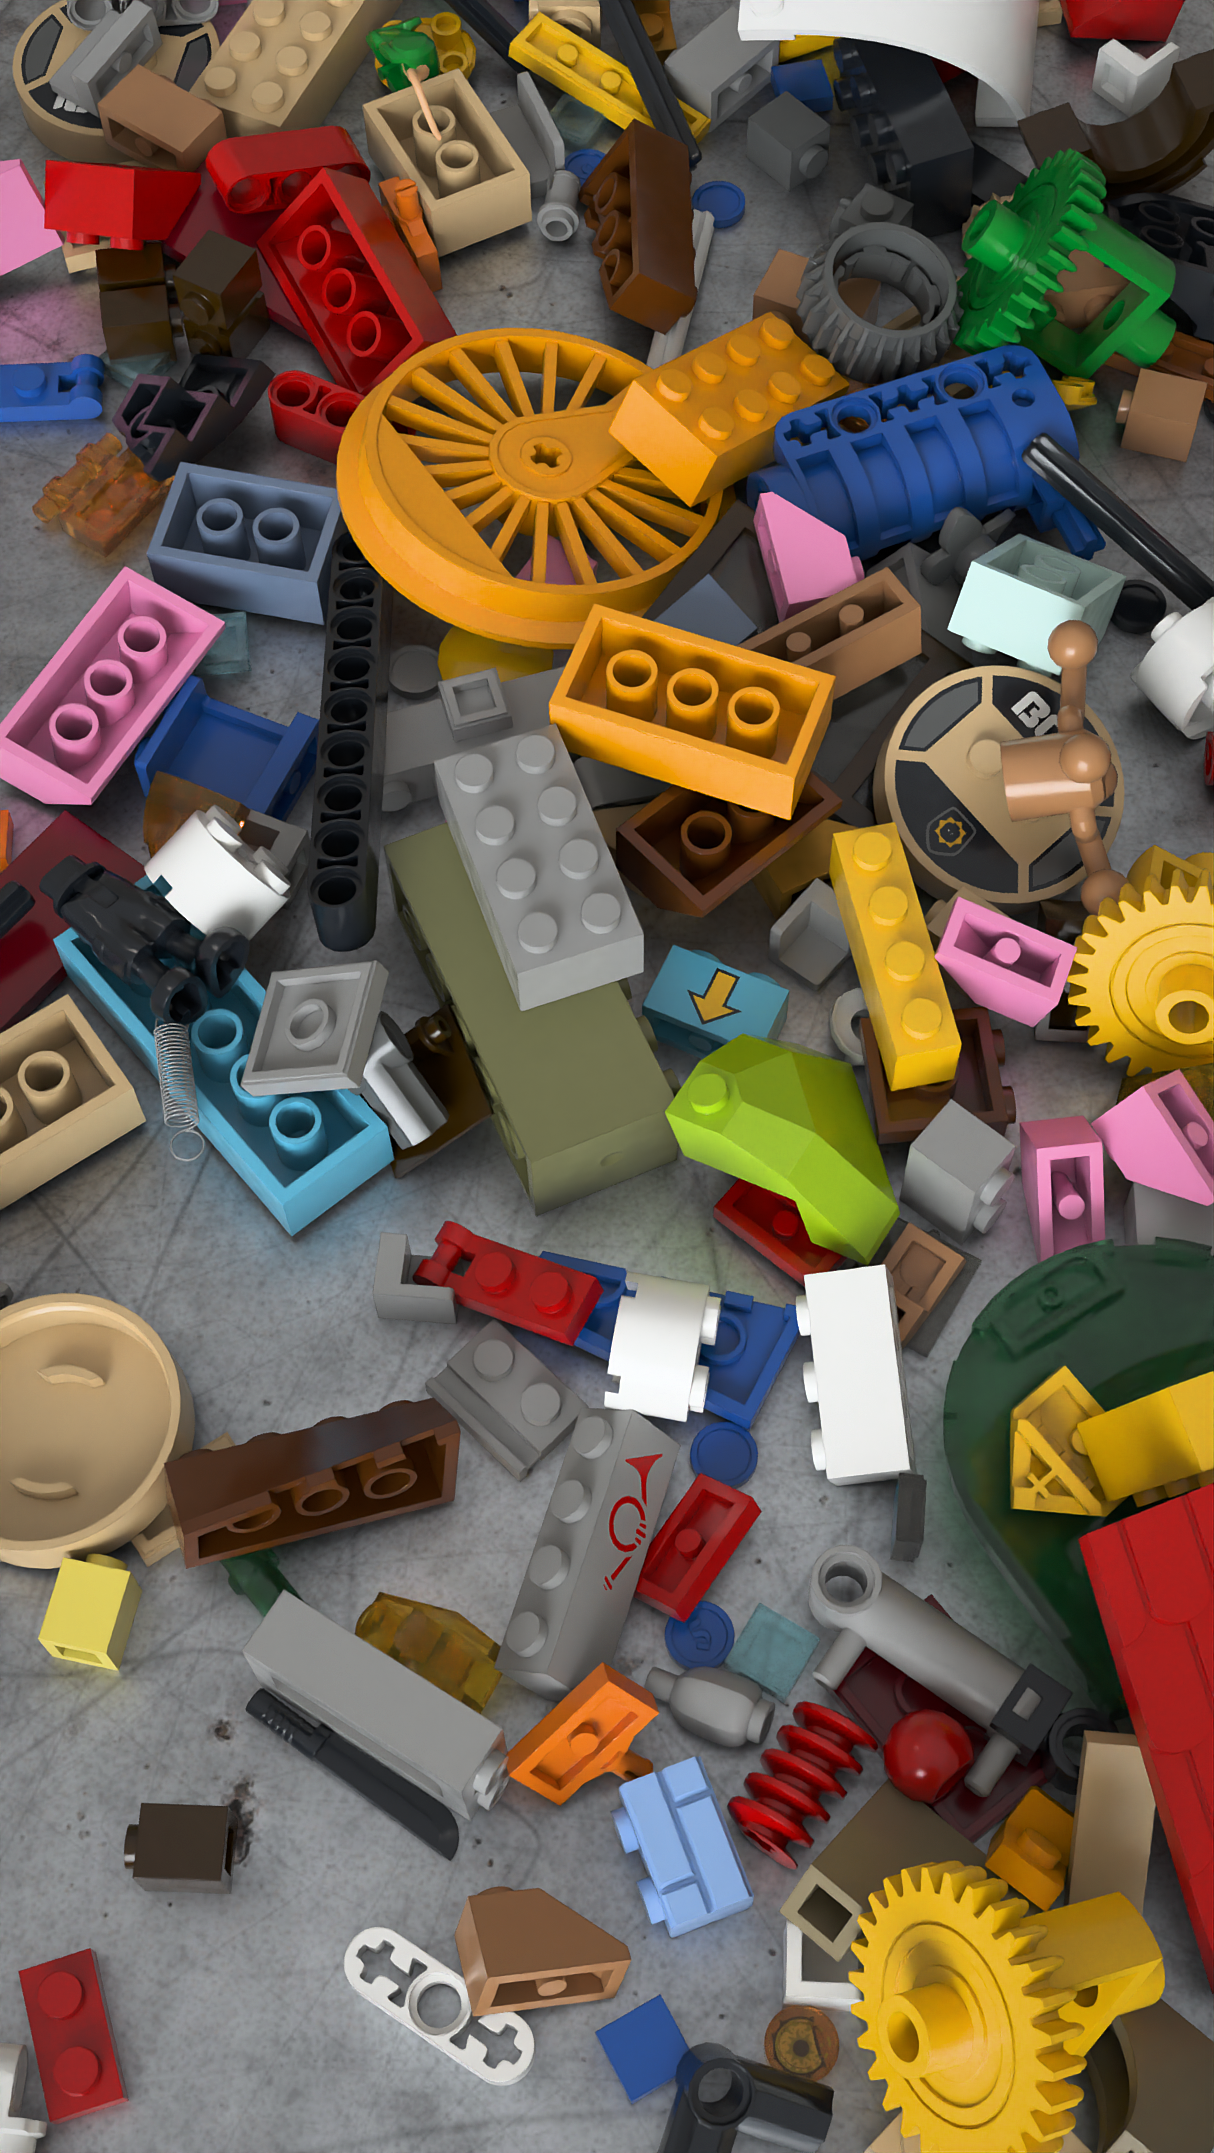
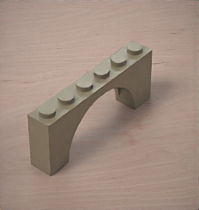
M888 1778L811 1863L779 1912L839 1962L851 1951L852 1941L866 1937L857 1919L859 1914L873 1911L868 1897L872 1892L885 1889L883 1880L886 1877L901 1874L902 1869L929 1862L939 1863L947 1860L960 1861L964 1866L973 1865L984 1868L987 1873V1879L994 1877L996 1879L1002 1878L985 1866L987 1857L985 1853L923 1802L913 1801L895 1789ZM1009 1884L1007 1894L1000 1900L1004 1901L1016 1897L1027 1900L1029 1909L1021 1918L1045 1912ZM1161 1998L1153 2005L1116 2016L1084 2056L1087 2061L1086 2069L1092 2082L1099 2112L1100 2132L1096 2153H1211L1214 2147V2042Z

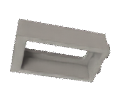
M285 1589L282 1591L242 1649L260 1685L319 1724L323 1723L336 1735L470 1822L480 1806L491 1810L502 1796L511 1779L508 1770L505 1768L509 1757L505 1755L508 1751L503 1728Z

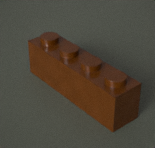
M633 119L580 187L578 198L581 203L589 206L583 215L586 227L595 230L597 234L591 245L594 255L603 259L599 274L609 310L666 335L680 317L685 318L692 311L698 296L694 274L696 250L693 247L692 233L694 211L691 209L690 185L692 173L689 171L688 145Z
M434 1397L417 1402L400 1400L387 1404L376 1412L351 1418L343 1416L329 1417L310 1428L285 1434L275 1432L263 1433L251 1438L244 1444L215 1451L211 1449H197L184 1454L178 1460L164 1463L166 1496L185 1568L188 1569L454 1501L461 1435L457 1419Z

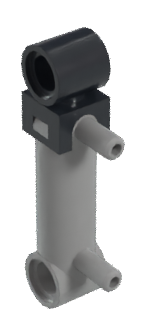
M838 1545L827 1549L817 1558L810 1577L808 1604L813 1616L822 1626L835 1632H840L812 1672L814 1680L819 1685L830 1691L836 1690L864 1648L867 1647L987 1730L983 1738L988 1743L964 1778L965 1786L979 1797H988L1012 1759L1026 1767L1037 1749H1039L1040 1765L1046 1779L1056 1789L1069 1795H1077L1080 1766L1073 1764L1066 1757L1063 1750V1740L1071 1736L1083 1738L1084 1730L1119 1733L1116 1724L1106 1714L1093 1708H1075L1062 1713L1074 1692L1031 1663L1026 1670L883 1573L877 1561L866 1550L854 1545ZM848 1576L860 1584L864 1594L852 1602H842L835 1599L828 1592L825 1584L831 1578Z

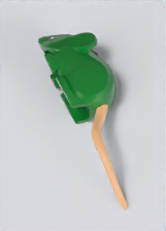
M415 16L395 25L369 31V34L366 36L367 44L379 63L383 65L377 69L380 79L387 80L392 93L410 86L414 87L429 127L435 138L440 141L442 136L437 128L421 82L439 76V55L434 41L426 34L415 31L422 23L420 17Z

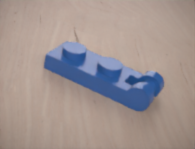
M81 354L74 357L72 362L0 365V423L77 420L98 417L102 413L103 393L98 389L104 382L105 364L103 360L92 354Z

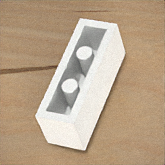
M883 1264L804 1275L806 1295L796 1296V1313L801 1336L811 1335L814 1361L804 1362L803 1375L808 1402L819 1403L821 1428L811 1430V1447L816 1470H826L827 1479L836 1486L917 1477L892 1274L886 1265Z

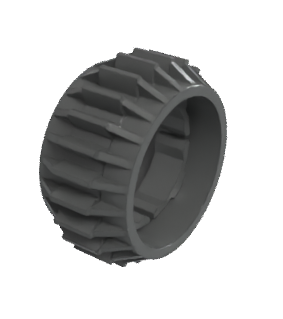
M870 222L850 226L847 231L839 234L834 232L829 242L818 245L814 256L809 258L801 277V284L796 293V297L800 300L796 313L802 319L804 324L802 331L807 334L813 349L818 355L828 359L838 373L863 383L883 384L928 370L932 364H939L960 328L957 323L964 313L959 304L963 297V292L958 289L957 276L954 274L947 257L930 239L903 225L889 222ZM851 278H868L886 283L902 292L914 304L921 316V321L918 326H913L910 330H892L871 324L856 315L844 303L838 293L840 283Z

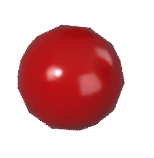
M930 1709L912 1711L892 1726L883 1745L884 1771L895 1789L913 1801L933 1804L947 1794L974 1764L973 1742L962 1723L946 1713Z

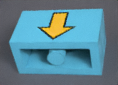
M673 945L642 1004V1015L648 1019L657 1041L703 1059L742 1033L777 1040L787 1020L790 990L780 987L774 979L765 974L757 972L747 974L724 965L716 956L703 950L689 951Z

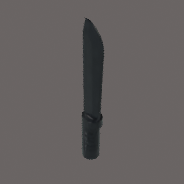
M260 1688L253 1695L245 1708L247 1713L263 1723L264 1726L276 1733L280 1738H283L284 1741L291 1744L292 1747L308 1759L316 1761L435 1852L450 1861L453 1859L458 1847L459 1831L456 1820L447 1807L335 1735L323 1723L316 1728L295 1711H292L291 1708L285 1706L283 1702L278 1701L275 1696L264 1688Z

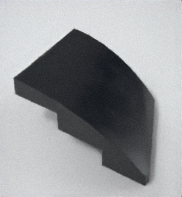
M195 354L179 384L171 377L139 373L115 413L112 422L119 433L126 438V444L129 449L140 458L145 466L143 471L153 480L161 482L176 475L180 462L195 464L221 444L256 405L276 373L261 360Z

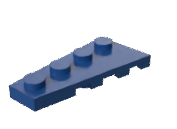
M542 1251L539 1256L540 1258L598 1279L604 1291L574 1345L609 1362L621 1295L635 1297L637 1292L628 1290L626 1286V1269ZM727 1290L725 1295L709 1292V1296L721 1298V1311L715 1345L702 1344L698 1365L709 1367L710 1372L704 1409L750 1431L800 1335L796 1305L786 1303V1307L783 1308L753 1301L754 1296Z

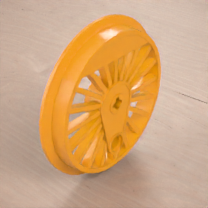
M497 328L469 332L445 339L416 353L401 364L388 378L378 384L361 401L348 421L337 454L336 487L344 521L353 540L365 558L389 584L420 608L468 632L496 641L543 649L573 650L594 603L642 618L727 513L728 507L735 503L736 496L732 484L700 502L701 515L650 496L656 495L680 499L617 441L608 430L633 379L653 369L632 356L603 343L573 334L536 328ZM519 372L542 374L540 414H534ZM500 373L514 413L482 374ZM556 376L580 382L566 410L554 412ZM459 380L482 409L447 386L446 383ZM595 388L614 396L605 405L585 408ZM423 396L455 419L412 402L418 397ZM395 421L439 439L397 433L391 422ZM421 461L432 462V463H439V464H437V465H425V466H424V465L421 463ZM446 487H456L445 492L442 489ZM484 502L466 517L460 512L462 509ZM634 515L691 538L680 548ZM497 519L503 524V527L490 549L479 536V533ZM606 525L659 561L660 564L644 571ZM578 528L584 532L621 579L597 583L579 536ZM518 532L526 536H533L530 581L513 578L502 564ZM548 534L552 537H560L576 585L545 583ZM732 550L711 575L717 583L729 562Z

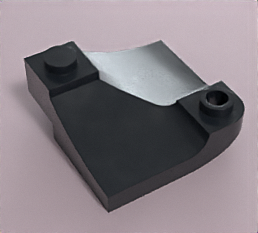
M1153 192L1129 194L1110 201L1102 199L1101 203L1104 206L1102 213L1173 261L1176 277L1174 288L1169 298L1190 316L1193 336L1214 344V207L1174 195Z

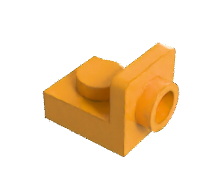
M1031 1786L991 1838L985 1866L1043 1911H1048L1064 1890L1066 1868L1069 1864L1074 1813L1038 1786Z

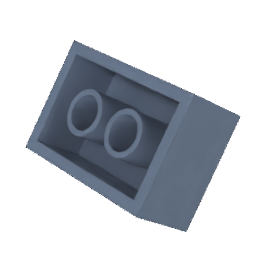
M180 462L150 542L147 557L154 582L187 601L325 625L328 614L332 548L334 542L349 530L338 502L337 488Z

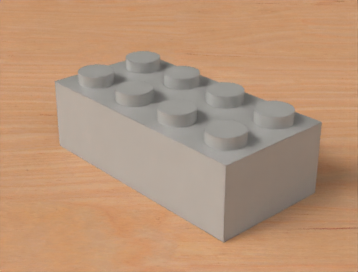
M556 723L434 760L440 806L520 1011H525L644 972L643 930Z

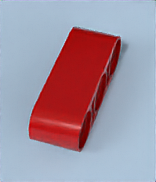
M324 126L228 138L214 145L208 152L205 160L206 169L226 206L236 214L286 209L323 167L366 179L368 184L371 179V172L347 130L341 126Z
M285 371L273 378L268 386V397L275 434L283 443L337 465V454L344 430L350 417L366 396L303 371ZM395 421L391 422L397 433L417 436L415 429Z

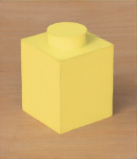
M88 1554L85 1562L63 1557L38 1640L52 1657L119 1671L142 1594V1589L131 1571H126L128 1567L126 1563L101 1554Z

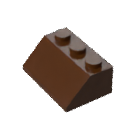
M811 771L791 820L673 784L616 828V868L657 908L703 918L840 809L843 800Z

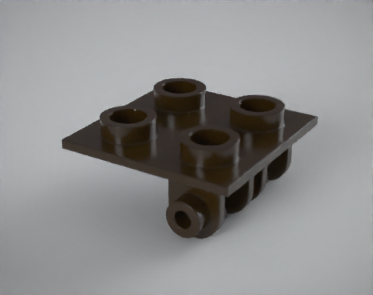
M449 1004L444 1005L429 1017L422 1016L415 1022V1027L404 1034L413 1052L412 1062L450 1116L448 1121L428 1138L404 1150L400 1148L389 1132L394 1160L390 1165L395 1178L398 1179L495 1114L457 1019ZM360 1094V1097H361V1098L368 1104V1106L372 1109V1107L369 1105V1103H368L367 1100L364 1098V1096H363L362 1094Z

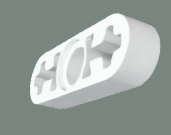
M385 1927L369 1928L360 1932L352 1939L345 1952L344 1970L350 1984L362 1997L490 2084L498 2086L511 2085L521 2080L530 2071L535 2060L536 2045L529 2025L519 2015L512 2011L484 2015L478 2020L481 2027L495 2036L500 2037L507 2028L517 2032L514 2045L518 2052L521 2053L519 2060L515 2064L502 2060L495 2069L485 2064L490 2054L488 2049L482 2042L470 2034L464 2050L452 2043L468 2029L473 2019L463 1977L391 1929ZM386 1945L393 1947L394 1950L390 1957L392 1963L399 1971L410 1978L416 1963L427 1969L410 1985L403 2007H399L392 2002L402 1992L396 1983L382 1975L376 1977L372 1984L364 1981L368 1969L361 1961V1957L367 1949L379 1954ZM438 1984L453 1987L461 1998V2010L458 2017L452 2024L443 2028H434L425 2024L421 2020L418 2010L419 2001L423 1993L428 1988Z

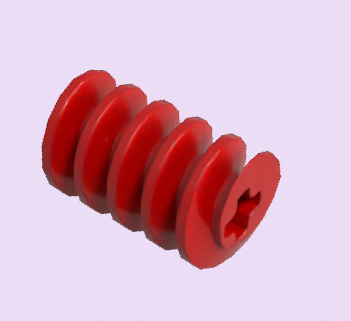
M807 1701L798 1702L793 1709L792 1715L798 1727L783 1725L777 1732L776 1739L783 1751L771 1748L765 1749L762 1753L760 1763L767 1775L752 1772L746 1776L743 1785L751 1799L735 1796L730 1799L727 1805L731 1818L752 1844L777 1863L794 1870L798 1868V1864L786 1849L789 1842L810 1849L815 1843V1840L802 1824L804 1820L809 1818L828 1824L831 1819L830 1814L819 1801L821 1795L825 1794L840 1800H844L847 1796V1791L835 1777L838 1770L858 1777L863 1772V1767L851 1753L853 1748L858 1747L876 1753L879 1747L871 1735L848 1717L835 1710Z

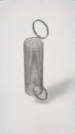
M157 1018L155 1022L156 1028L154 1029V1041L164 1123L170 1127H185L196 1122L195 1125L182 1129L173 1135L170 1141V1150L176 1159L192 1161L203 1153L205 1141L198 1131L192 1129L199 1123V1114L190 1052L189 1024L184 1026L178 1023H169L168 1025H178L185 1029L166 1027L158 1030L160 1027L167 1026V1024L158 1026L159 1019ZM166 1029H179V1030H182V1032H181V1031H166V1032L160 1033L161 1031L166 1030ZM166 1033H179V1034H177V1035H176V1034H174V1035H166V1036L163 1035V1034H166ZM187 1091L183 1093L168 1094L170 1092ZM187 1095V1096H183V1097L168 1098V1097H171V1096ZM187 1099L183 1101L169 1102L171 1100ZM187 1103L182 1105L170 1106L171 1104ZM184 1106L187 1107V1108H181V1109L170 1110V1109H172V1108H179V1107H184ZM184 1110L187 1111V1112H180V1113H175V1114L172 1113V1112H179V1111H184ZM187 1114V1116H184V1117H178V1118L172 1117V1116H178V1115ZM194 1116V1117H192V1118H190V1119H187V1120H184V1121H170V1120H167V1119L178 1120V1119H184V1118H188V1117ZM195 1119V1120L192 1121L191 1123L184 1124V1125H170V1124L167 1123V1122H169V1123H177V1124H178V1123H185V1122H188V1121H191V1120ZM185 1131L198 1134L203 1142L200 1152L192 1158L178 1157L172 1149L175 1137Z

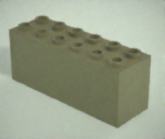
M447 822L384 845L394 910L439 1008L446 1004L451 1005L450 1007L457 1019L495 1114L490 1116L535 1216L537 1217L676 1161L678 1141L665 1111L681 1089V1086L671 1068L664 1071L661 1070L653 1054L658 1051V1044L653 1029L644 1015L635 1017L627 1001L632 999L627 978L520 1011Z

